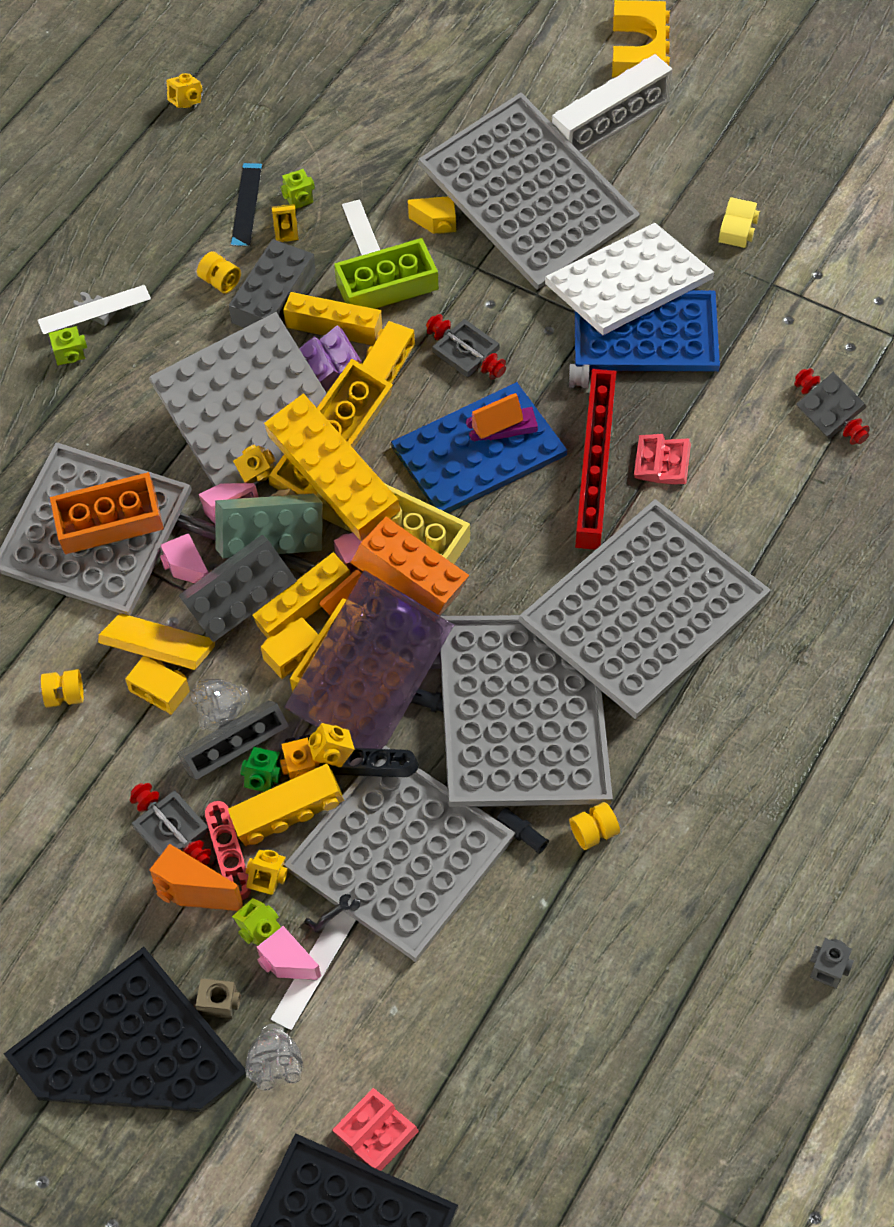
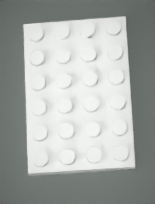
M653 223L545 276V284L598 332L605 335L712 280L714 271L660 226Z

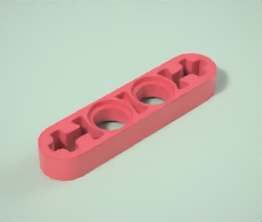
M214 801L206 807L205 817L221 874L234 882L232 876L238 875L242 886L240 895L242 900L250 895L251 889L246 888L248 874H245L246 866L235 828L228 812V806L224 802ZM215 811H220L223 825L218 826L214 816ZM222 833H229L232 835V839L227 844H220L217 842L218 836ZM229 857H236L239 863L234 868H226L224 861Z

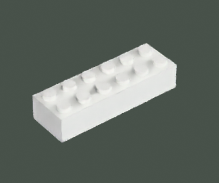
M654 54L633 68L627 69L616 78L609 80L601 87L592 90L584 97L575 100L562 110H558L552 115V124L583 154L669 102L673 69Z

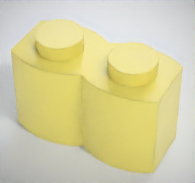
M730 197L720 229V243L746 248L747 242H752L755 228H752V225H757L760 211L756 210L757 203Z

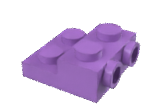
M338 325L320 340L314 336L299 348L325 391L332 387L351 359L360 364L362 363L344 331Z

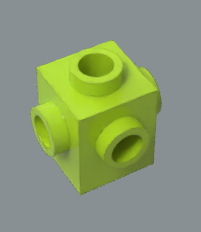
M304 169L282 176L283 185L281 186V192L284 199H287L290 205L295 204V209L314 203L312 190H315V185L312 177H308Z
M77 326L49 333L58 366L85 359L83 349H87L84 334L79 335Z
M254 898L232 916L241 928L238 931L239 935L248 944L252 942L259 946L281 928L277 922L279 916L274 909Z

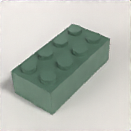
M314 493L215 500L216 550L222 558H230L256 538L263 535L269 540L278 554L322 551L323 502Z

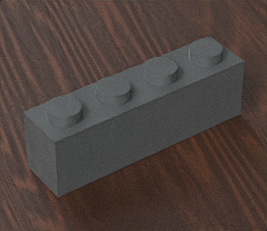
M268 700L177 752L188 775L197 780L284 730L289 725L278 704Z

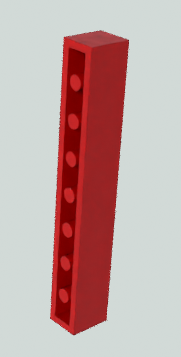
M592 369L575 548L596 550L601 546L616 371Z

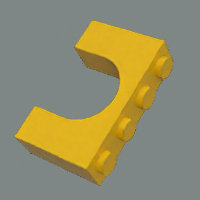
M614 0L613 31L640 32L649 36L653 41L644 46H613L612 78H616L627 69L633 68L654 54L668 66L670 65V57H666V55H669L670 41H666V39H669L670 26H666V24H669L670 10H666V1Z

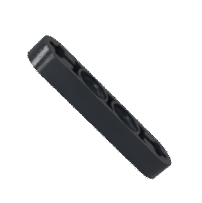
M354 748V751L342 767L330 764L328 766L334 775L404 778L413 775L418 770L419 764L414 753L410 750ZM362 758V761L359 764L354 766L350 765V763L354 759ZM387 759L382 766H374L378 760Z

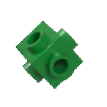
M254 747L249 759L244 760L241 767V776H244V788L266 792L272 789L274 783H279L282 768L279 767L280 752Z

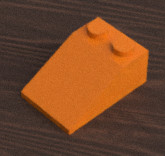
M171 844L166 847L150 868L153 879L152 883L157 890L156 894L167 903L173 901L179 906L239 911L243 907L237 884Z

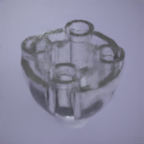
M222 679L198 681L195 689L190 691V699L196 705L199 714L198 722L202 730L216 731L235 720L243 707L247 706L250 702L248 690L244 685L237 686L232 682Z
M268 1024L261 1029V1034L252 1042L245 1061L246 1075L252 1082L256 1083L258 1089L265 1091L272 1089L274 1086L299 1082L304 1069L302 1054L298 1045L284 1032L283 1027L278 1024Z

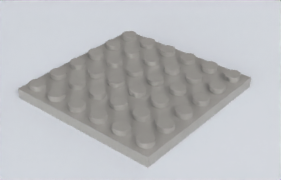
M277 312L149 376V381L213 486L226 483H245L233 460L242 456V451L252 445L269 449L275 457L276 461L273 464L276 466L284 453L269 438L264 423L303 393L316 408L327 394ZM257 480L256 482H254L255 486H257V485L263 483V482H260V483H259L258 480Z
M56 442L0 548V574L131 616L162 552L161 544L167 542L192 491L191 485L149 472L155 488L164 530L65 554L58 540L50 497L147 473L148 471Z
M387 759L378 760L374 766H382ZM419 768L413 775L404 778L359 776L343 794L345 801L339 803L336 808L330 810L286 861L284 867L288 868L289 873L334 905L339 904V899L344 894L351 895L348 901L349 906L354 899L360 900L361 904L358 910L343 911L410 959L417 962L514 840L515 832L476 806L449 807L448 787Z

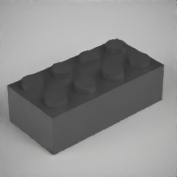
M272 239L229 304L231 323L245 328L275 312L284 322V307L290 292L302 294L316 272L314 254Z
M261 535L178 596L212 642H215L297 580L269 540Z

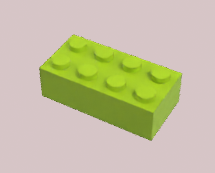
M422 238L334 263L336 284L344 302L348 304L375 309L439 290L438 270Z

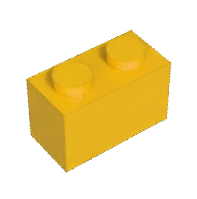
M302 617L295 622H290L283 631L267 638L263 645H261L263 659L281 679H284L296 670L317 638L318 633Z
M146 656L139 660L125 678L131 693L171 715L190 692L187 678L183 673L178 670L172 671L166 668L160 660L150 659Z

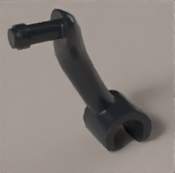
M344 894L340 897L339 904L323 914L317 923L309 918H306L304 923L314 928V932L319 933L331 919L343 910H358L361 904L360 900L354 899L349 906L348 901L351 895Z

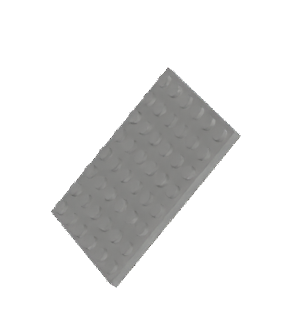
M522 93L517 94L418 160V165L537 290L545 285V276L584 258L639 220L640 213Z
M654 499L519 615V622L636 719L770 595L771 590Z
M519 615L439 616L449 807L590 805L602 802L612 804L613 797L602 691L519 622Z

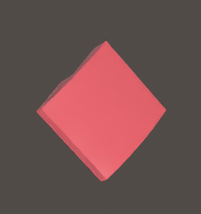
M663 434L639 435L634 477L655 483L686 484L691 449L689 438L665 440Z
M374 1088L332 1129L333 1133L365 1164L380 1171L419 1132L411 1121L395 1109L393 1103Z

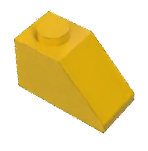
M449 196L408 200V216L410 220L433 234L456 232L454 202Z
M295 204L273 206L272 215L276 240L280 242L299 240Z

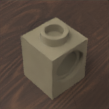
M201 978L195 1005L197 1011L201 1016L233 1019L234 1010H239L241 993L237 992L235 982ZM218 995L226 996L222 1003L212 1002Z

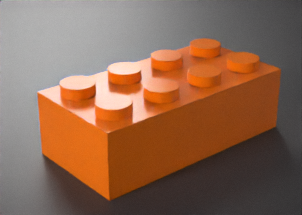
M149 472L50 497L58 540L65 554L164 530L155 488Z
M385 517L360 543L351 561V564L396 596L411 602L423 615L433 622L439 618L459 595L469 577V574L388 517Z

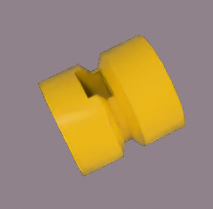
M211 251L199 262L197 276L208 284H212L214 288L223 294H227L237 286L241 277V270L230 261H226L218 253Z
M79 669L64 671L62 675H59L57 672L41 674V691L46 708L61 706L63 701H66L68 705L84 702L83 683Z
M606 802L590 808L589 814L582 812L569 818L574 837L584 850L599 844L600 838L607 840L620 833L617 818Z

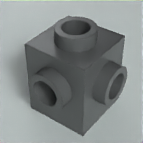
M825 938L822 947L816 945L810 961L815 963L810 978L837 989L842 975L848 976L854 960L849 959L852 948L847 947L840 940Z

